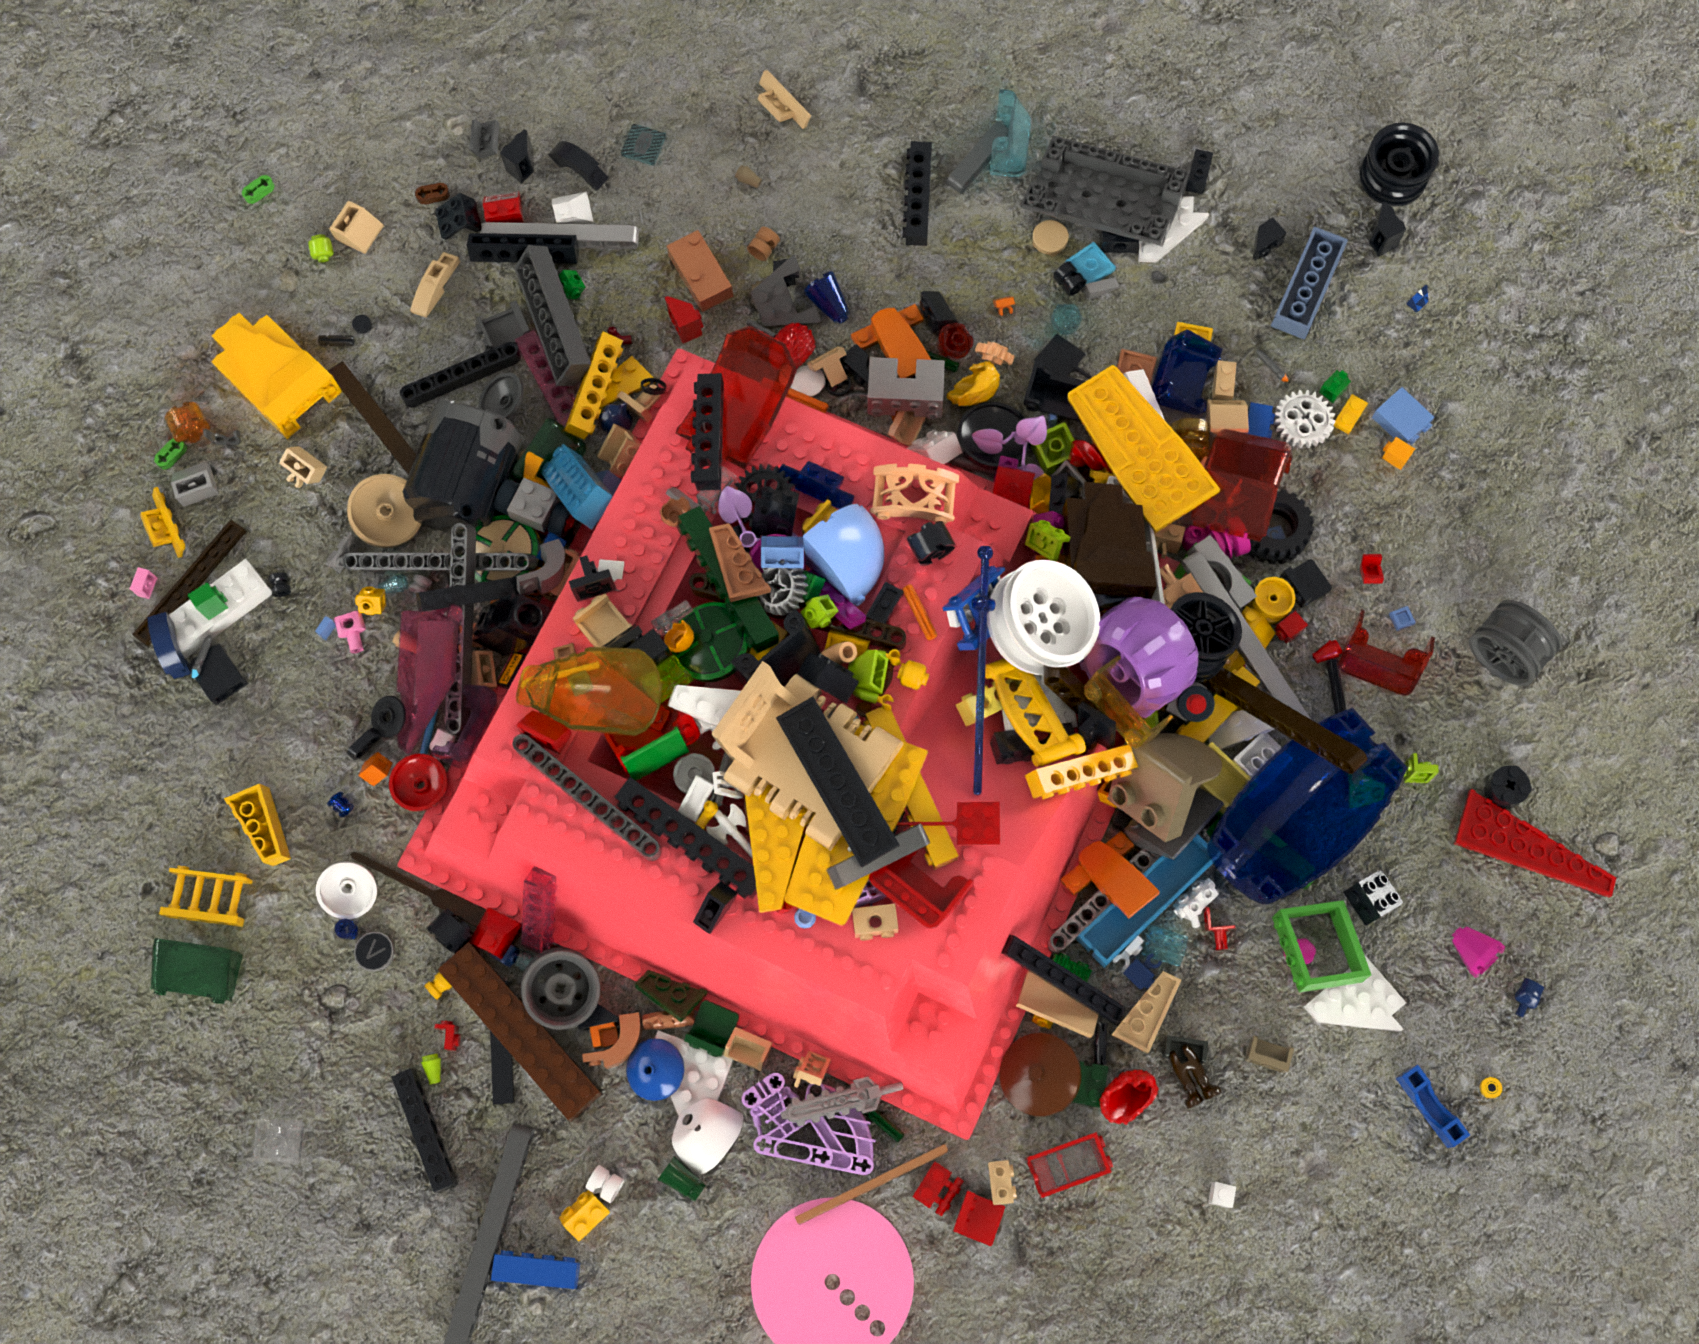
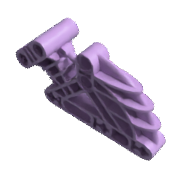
M772 1073L743 1093L742 1103L745 1107L752 1108L750 1114L759 1135L754 1141V1149L757 1153L860 1175H868L872 1172L874 1168L873 1142H876V1140L872 1139L868 1124L871 1125V1122L865 1120L861 1111L857 1112L853 1108L850 1109L848 1115L843 1116L841 1112H838L840 1115H835V1118L845 1119L853 1135L832 1131L823 1116L820 1117V1122L813 1123L811 1119L806 1120L805 1125L810 1122L826 1146L822 1147L785 1139L803 1126L798 1127L797 1123L781 1118L780 1113L786 1110L783 1100L788 1097L791 1100L795 1097L799 1098L790 1087H784L785 1080L781 1074ZM774 1076L779 1077V1081H782L781 1086H778V1088H773V1084L770 1083L771 1078L774 1079ZM821 1083L822 1091L836 1092L835 1088ZM814 1084L808 1085L804 1100H806L807 1094H811L810 1088ZM749 1093H754V1097L757 1098L756 1103L753 1102V1105H750L749 1101L746 1100V1096H750ZM764 1113L769 1117L765 1121L766 1124L773 1121L778 1125L765 1135L762 1134L760 1116ZM835 1134L854 1138L855 1153L846 1152ZM762 1138H764L766 1143L772 1144V1140H776L774 1153H770L771 1148L769 1147L760 1150L757 1142H761ZM781 1142L805 1146L809 1149L810 1154L806 1159L785 1156L777 1152V1146ZM812 1148L817 1149L816 1154H822L823 1151H826L829 1160L821 1163L820 1158L814 1157L815 1161H810L813 1155ZM853 1157H857L856 1162L860 1163L866 1159L870 1167L865 1168V1171H861L862 1168L855 1165V1170L851 1169Z

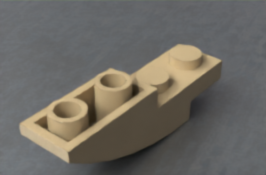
M443 252L438 261L433 260L415 293L410 309L411 313L428 317L444 294L443 286L459 265V257Z

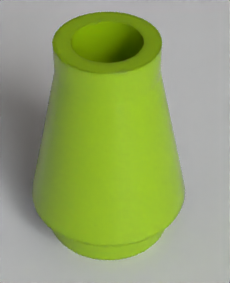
M438 1053L423 1056L421 1064L429 1085L441 1082V1058H439Z

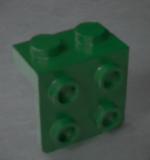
M704 1000L700 1005L693 1027L686 1034L684 1041L689 1043L688 1045L694 1049L701 1048L713 1057H721L737 1025L739 1014Z

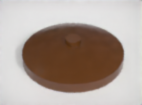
M1047 1033L1028 1034L1016 1040L1004 1054L1000 1065V1084L1007 1100L1019 1111L1037 1117L1051 1116L1067 1108L1076 1097L1081 1084V1066L1074 1050L1062 1039Z

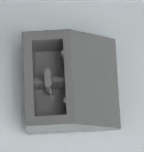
M208 461L172 474L171 485L176 499L183 507L219 494Z

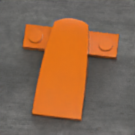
M916 304L901 311H897L895 308L882 309L873 315L871 325L851 334L854 344H857L863 350L879 343L884 356L887 358H898V378H911L915 376L917 359L931 360L911 328L923 322V317Z
M1122 831L1107 843L1097 841L1086 846L1079 855V865L1061 879V883L1073 896L1093 881L1100 892L1105 894L1113 905L1117 906L1128 919L1160 894V891L1124 858L1127 853L1134 849V844Z

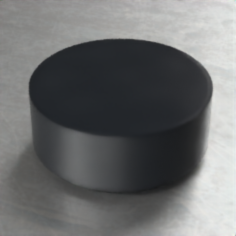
M358 315L353 319L352 326L357 333L364 334L370 331L372 323L366 315Z

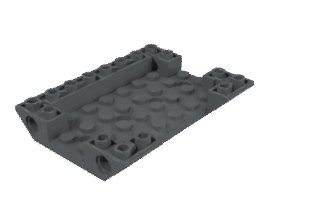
M1053 136L1043 156L1041 171L1036 181H1031L1020 204V208L1163 247L1182 201L1190 171Z

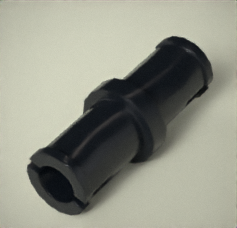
M1096 1023L1095 1041H1093L1095 1046L1093 1064L1107 1065L1106 1053L1107 1046H1109V1042H1107L1108 1023Z

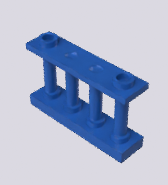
M989 566L985 568L980 576L956 596L951 597L949 602L942 607L943 611L955 610L964 635L957 643L959 651L976 650L990 637L987 619L983 620L974 597L980 594L987 611L990 597L986 587L990 583L992 588L995 587L999 582L997 577L1005 571V567ZM967 603L976 623L975 628L972 630L963 610Z

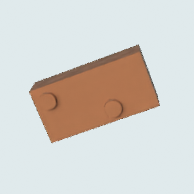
M699 230L666 246L669 258L701 312L733 297L732 285Z

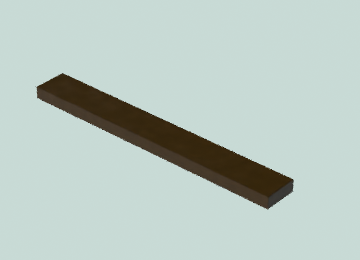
M230 519L147 617L167 612L169 615L189 600L188 593L195 591V589H198L247 531ZM146 618L132 635L149 647L152 641L148 628V619Z

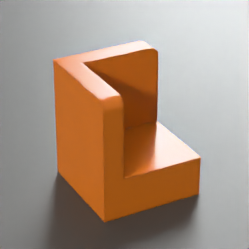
M376 752L364 762L358 776L370 785L375 786L388 775L393 763L379 752Z
M614 1022L590 1027L592 1044L595 1049L612 1046L619 1038L617 1026Z

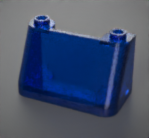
M1188 329L1172 336L1165 344L1152 385V391L1155 394L1158 405L1195 416L1203 414L1207 405L1206 400L1201 398L1209 369L1216 366L1218 360L1221 361L1222 348Z

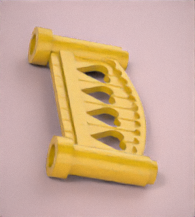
M1005 658L987 664L983 668L985 678L993 679L995 682L1000 703L1011 725L1034 752L1032 762L1036 767H1043L1069 755H1079L1085 752L1086 746L1082 736L1078 733L1068 736L1034 674L1014 667ZM1005 678L1021 681L1015 692L1009 690V685L1005 683ZM1015 695L1031 698L1026 709H1021L1018 706L1019 702L1014 699ZM1024 713L1041 716L1035 727L1028 724V719L1024 717ZM1035 730L1051 733L1046 744L1038 742V737L1034 734Z

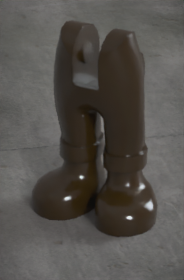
M1185 1044L1181 1047L1189 1061L1181 1064L1180 1058L1174 1050L1170 1052L1169 1058L1177 1078L1183 1085L1185 1092L1187 1091L1188 1097L1185 1100V1105L1189 1109L1203 1102V1098L1197 1091L1189 1070L1194 1075L1206 1100L1217 1096L1222 1091L1219 1086L1208 1082L1209 1078L1205 1074L1196 1053L1188 1044Z

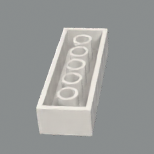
M244 559L210 584L212 587L216 585L219 591L224 593L228 599L226 602L229 607L228 609L208 620L189 600L169 614L174 622L178 646L185 659L201 648L204 639L208 635H211L213 639L272 595L270 587L247 559Z

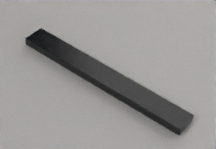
M1009 935L1001 954L1113 1025H1119L1126 1009L1125 1006L1018 937Z

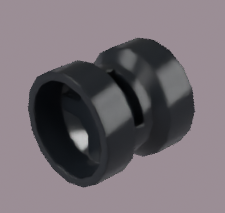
M278 572L268 577L269 583L272 585V596L283 597L291 593L290 585L287 584L289 580L287 573Z

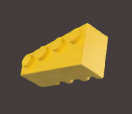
M257 784L224 798L225 802L231 807L233 815L242 825L244 833L250 838L251 844L263 863L275 866L291 859L269 787Z

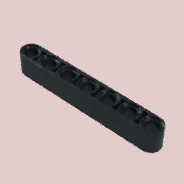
M504 343L403 386L400 390V396L406 406L411 408L419 406L517 364L521 360L520 351L515 343Z

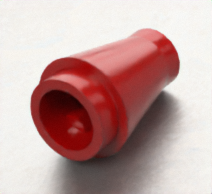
M1329 640L1316 652L1312 653V657L1318 664L1337 658L1343 652L1336 640Z

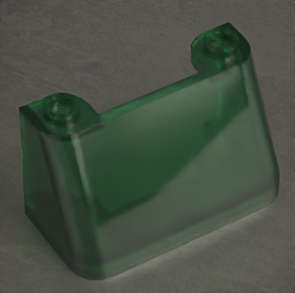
M155 938L152 948L150 989L154 990L153 994L166 996L167 992L208 997L212 999V1003L224 1004L225 1001L232 1002L243 954L221 947Z

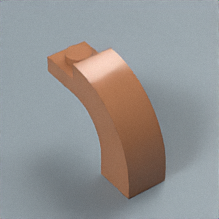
M639 1012L619 1015L620 1036L617 1042L607 1050L582 1054L583 1062L589 1064V1067L601 1065V1062L604 1061V1067L609 1069L628 1060L642 1037V1015Z

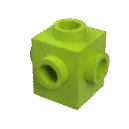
M827 594L808 600L801 614L811 629L817 627L824 628L831 623L830 619L838 612V609Z

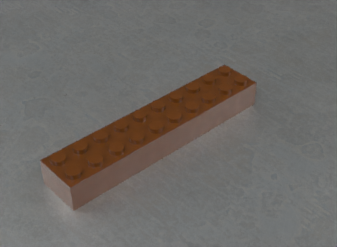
M468 942L438 969L568 1121H574L602 1095V1092L546 1028L537 1023L528 1014L523 1002L472 944Z

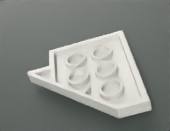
M1183 196L1163 247L1139 241L1138 262L1156 263L1206 221L1209 213L1193 212V196Z
M1365 956L1372 974L1362 983L1325 988L1304 1006L1317 1023L1400 1032L1403 1028L1392 1015L1405 1005L1406 1002ZM1350 968L1346 970L1344 973L1351 972Z
M658 1030L655 1038L664 1039L672 1043L679 1050L684 1062L682 1083L678 1090L670 1096L678 1116L686 1108L702 1099L718 1101L733 1060L724 1055L713 1057L704 1049H694L683 1039ZM691 1114L684 1117L683 1125L688 1124Z

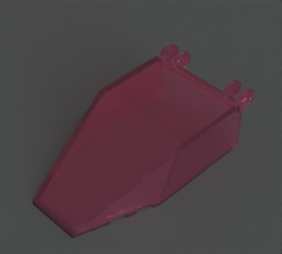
M451 604L448 608L432 611L404 610L401 612L396 688L397 692H400V699L406 710V720L402 730L397 734V746L406 754L412 752L455 681L459 621L463 618L462 609L456 604Z

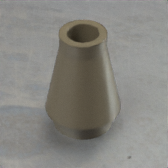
M741 165L735 174V178L739 182L758 188L762 182V179L747 165Z

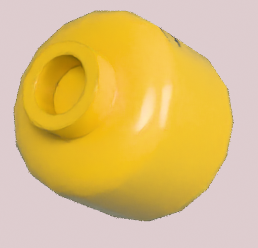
M908 660L906 663L901 664L897 678L900 679L902 686L919 690L921 685L926 686L929 674L926 673L927 668L924 664Z

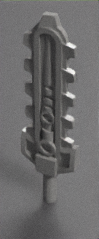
M869 1077L853 1080L854 1083L850 1084V1089L844 1090L840 1086L836 1087V1092L834 1093L823 1090L821 1091V1096L814 1097L813 1093L807 1094L806 1100L800 1101L798 1097L792 1098V1103L780 1115L782 1119L797 1123L798 1127L805 1125L806 1120L811 1119L813 1123L820 1122V1117L826 1116L828 1119L835 1118V1113L841 1112L843 1116L848 1115L850 1109L853 1108L857 1112L861 1111V1114L877 1110L881 1095L903 1090V1084L898 1082L879 1087Z

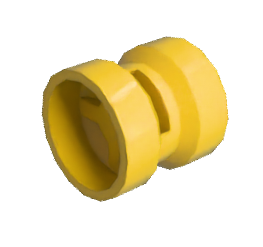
M440 972L435 975L433 981H428L424 985L436 1000L442 996V992L452 988L451 984Z

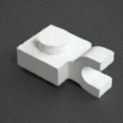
M1137 936L1122 954L1113 959V962L1117 963L1120 959L1124 960L1125 965L1122 967V970L1125 971L1130 965L1129 957L1132 954L1136 957L1143 949L1141 944L1144 940Z

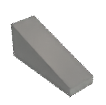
M1114 277L1085 284L1084 292L1088 300L1116 290L1120 286Z

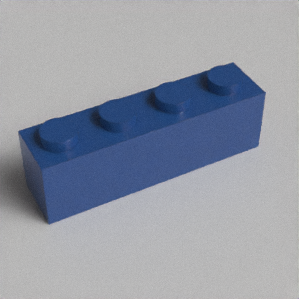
M1250 403L1248 408L1249 431L1243 434L1237 477L1259 481L1261 475H1265L1267 464H1264V459L1268 458L1270 447H1267V441H1270L1272 436V430H1269L1270 424L1273 425L1275 414L1272 413L1273 406Z
M501 1250V1254H494L491 1281L577 1289L580 1262H575L573 1257H563L561 1261L554 1260L555 1256L542 1255V1259L534 1258V1253L522 1252L521 1256H513L514 1251Z

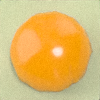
M681 620V623H673L672 629L664 637V643L671 652H683L692 645L694 632L689 624Z

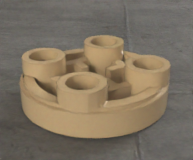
M1045 220L1035 227L1032 244L1041 253L1055 257L1067 246L1069 234L1062 223L1056 220Z

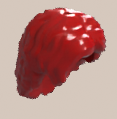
M793 322L782 328L774 340H772L770 346V366L774 370H781L782 373H790L802 366L816 348L812 330H808L806 325Z
M1140 1069L1127 1070L1119 1074L1118 1077H1115L1105 1087L1099 1099L1103 1116L1110 1123L1114 1122L1116 1124L1123 1123L1127 1125L1128 1122L1134 1120L1144 1109L1153 1103L1158 1094L1159 1088L1156 1085L1155 1077L1148 1071Z

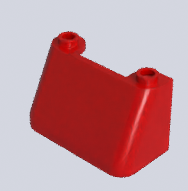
M670 681L660 686L655 692L657 702L672 714L663 733L631 719L620 722L616 716L606 717L597 723L626 774L629 776L630 774L623 764L621 756L625 757L671 732L676 726L686 746L694 743L700 736V730L692 716L667 706L674 689Z

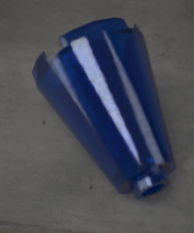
M833 271L823 274L824 278H817L804 289V294L834 323L839 322V324H842L848 320L850 312L836 275Z

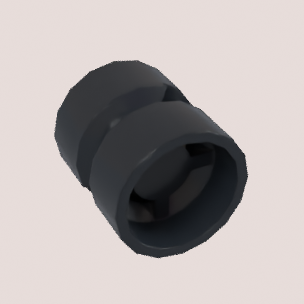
M1071 261L1062 264L1053 274V278L1059 285H1063L1062 288L1068 296L1077 294L1087 283L1084 276L1079 272L1077 273L1078 270Z

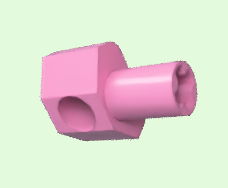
M353 611L335 617L334 623L338 637L347 638L351 653L362 652L364 648L360 634L366 630L362 613ZM350 622H354L352 627L347 628Z

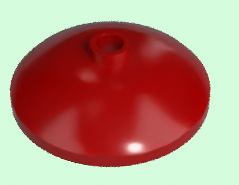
M413 754L403 758L395 765L389 778V790L394 801L402 808L416 812L428 810L438 804L445 795L448 786V776L444 766L436 758L427 754ZM420 783L425 784L423 788H419Z

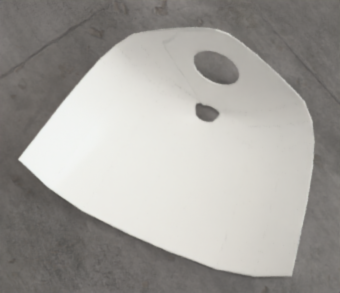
M702 1099L686 1108L679 1115L672 1136V1145L679 1158L693 1174L697 1176L706 1173L714 1168L725 1156L740 1134L743 1125V1114L719 1101ZM692 1114V1121L688 1125H683L684 1117ZM698 1125H700L701 1129L699 1131H695V1128Z

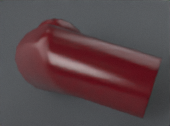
M616 327L608 328V334L623 340L622 345L632 344L631 335L621 336L617 332Z

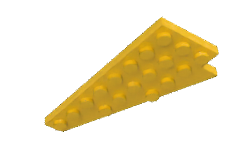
M769 784L760 796H756L754 791L750 797L745 795L760 913L782 910L805 827L801 826L800 822L808 811L803 807L795 819L792 820L788 815L785 821L772 813L769 809L771 803L765 802L766 795L772 789V786Z

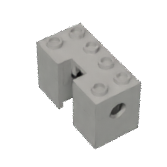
M870 357L867 414L876 417L881 415L895 416V411H913L914 417L941 418L945 360L917 359L914 379L897 378L898 358Z

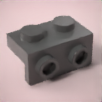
M476 119L472 120L469 150L480 159L497 154L500 123L497 120H492L481 124Z

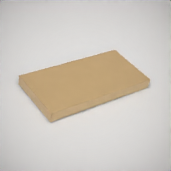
M1030 971L1026 972L1016 1007L1088 1038H1092L1099 1015Z

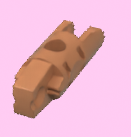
M694 1009L682 1022L678 1021L667 1011L643 1015V1028L661 1030L691 1026L694 1024Z

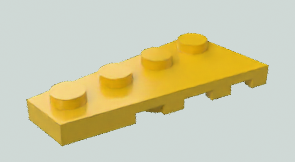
M633 356L629 357L616 368L614 373H611L610 378H612V382L604 392L607 396L604 403L600 404L599 409L618 401L617 395L621 391L627 395L641 391V381L646 378H653V376ZM650 382L644 383L643 386H648Z

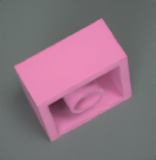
M138 567L130 590L138 597L150 599L157 577L151 571Z

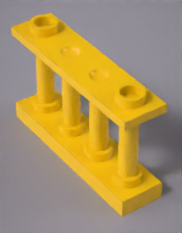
M180 865L177 868H169V872L177 875L171 904L168 907H160L159 915L166 918L243 927L244 919L238 916L237 909L243 883L252 884L253 880L247 878V874L235 873V875L193 871L189 870V867ZM185 877H196L191 905L187 910L180 909L179 903ZM204 880H216L210 908L207 909V912H201L198 907ZM224 881L235 882L229 911L226 912V915L219 914L218 906Z

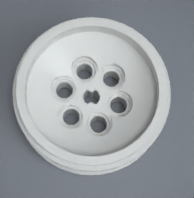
M1031 561L1022 565L1016 571L1007 574L993 588L987 605V626L995 647L1006 661L1027 673L1044 675L1043 665L1068 667L1080 662L1090 653L1099 634L1100 613L1091 588L1075 570L1056 561Z

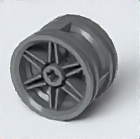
M1504 600L1498 604L1486 621L1469 638V647L1476 659L1492 674L1510 684L1524 687L1529 686L1543 667L1561 649L1562 639L1554 625L1541 613L1524 603L1515 600Z
M556 947L537 954L529 962L521 979V995L528 1014L537 1023L550 1029L565 1030L583 1023L591 1016L600 997V983L594 967L584 955L573 949ZM556 964H562L563 968L561 971L555 970ZM579 972L581 974L580 979L575 980L573 974ZM540 975L545 976L546 980L544 983L538 982ZM556 983L565 984L562 992L554 990L556 989ZM578 992L582 993L580 1000L575 999V994ZM545 996L547 998L546 1003H540L539 998ZM561 1004L565 1006V1010L563 1012H560L557 1009L558 1006Z

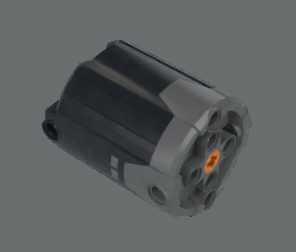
M440 399V402L435 404L402 491L405 502L414 509L413 517L416 522L431 529L453 527L457 523L470 524L475 528L477 526L487 527L491 524L493 517L497 514V511L494 509L497 492L502 483L507 479L509 480L523 442L519 431L511 421L488 409L482 410L474 406L457 403L454 400Z

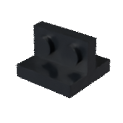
M587 555L579 557L585 576L569 581L577 602L617 590L609 569L598 572L594 561L590 562Z
M1083 701L1078 706L1077 728L1079 730L1078 734L1082 736L1086 746V750L1082 754L1085 755L1089 750H1093L1097 743L1108 750L1112 749L1115 746L1116 722Z

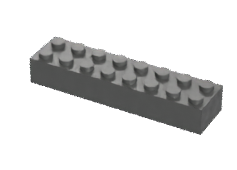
M528 245L514 270L556 385L577 386L591 366V360L586 352L585 344L580 336L579 328L574 320V315L570 309L548 247Z

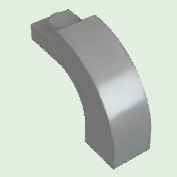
M559 539L541 544V558L545 563L542 568L517 576V590L519 594L532 592L537 589L541 594H544L560 583L565 572V551Z

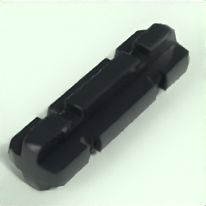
M343 335L318 336L320 346H327L328 344L329 346H354L355 342L354 337L349 335L345 337Z

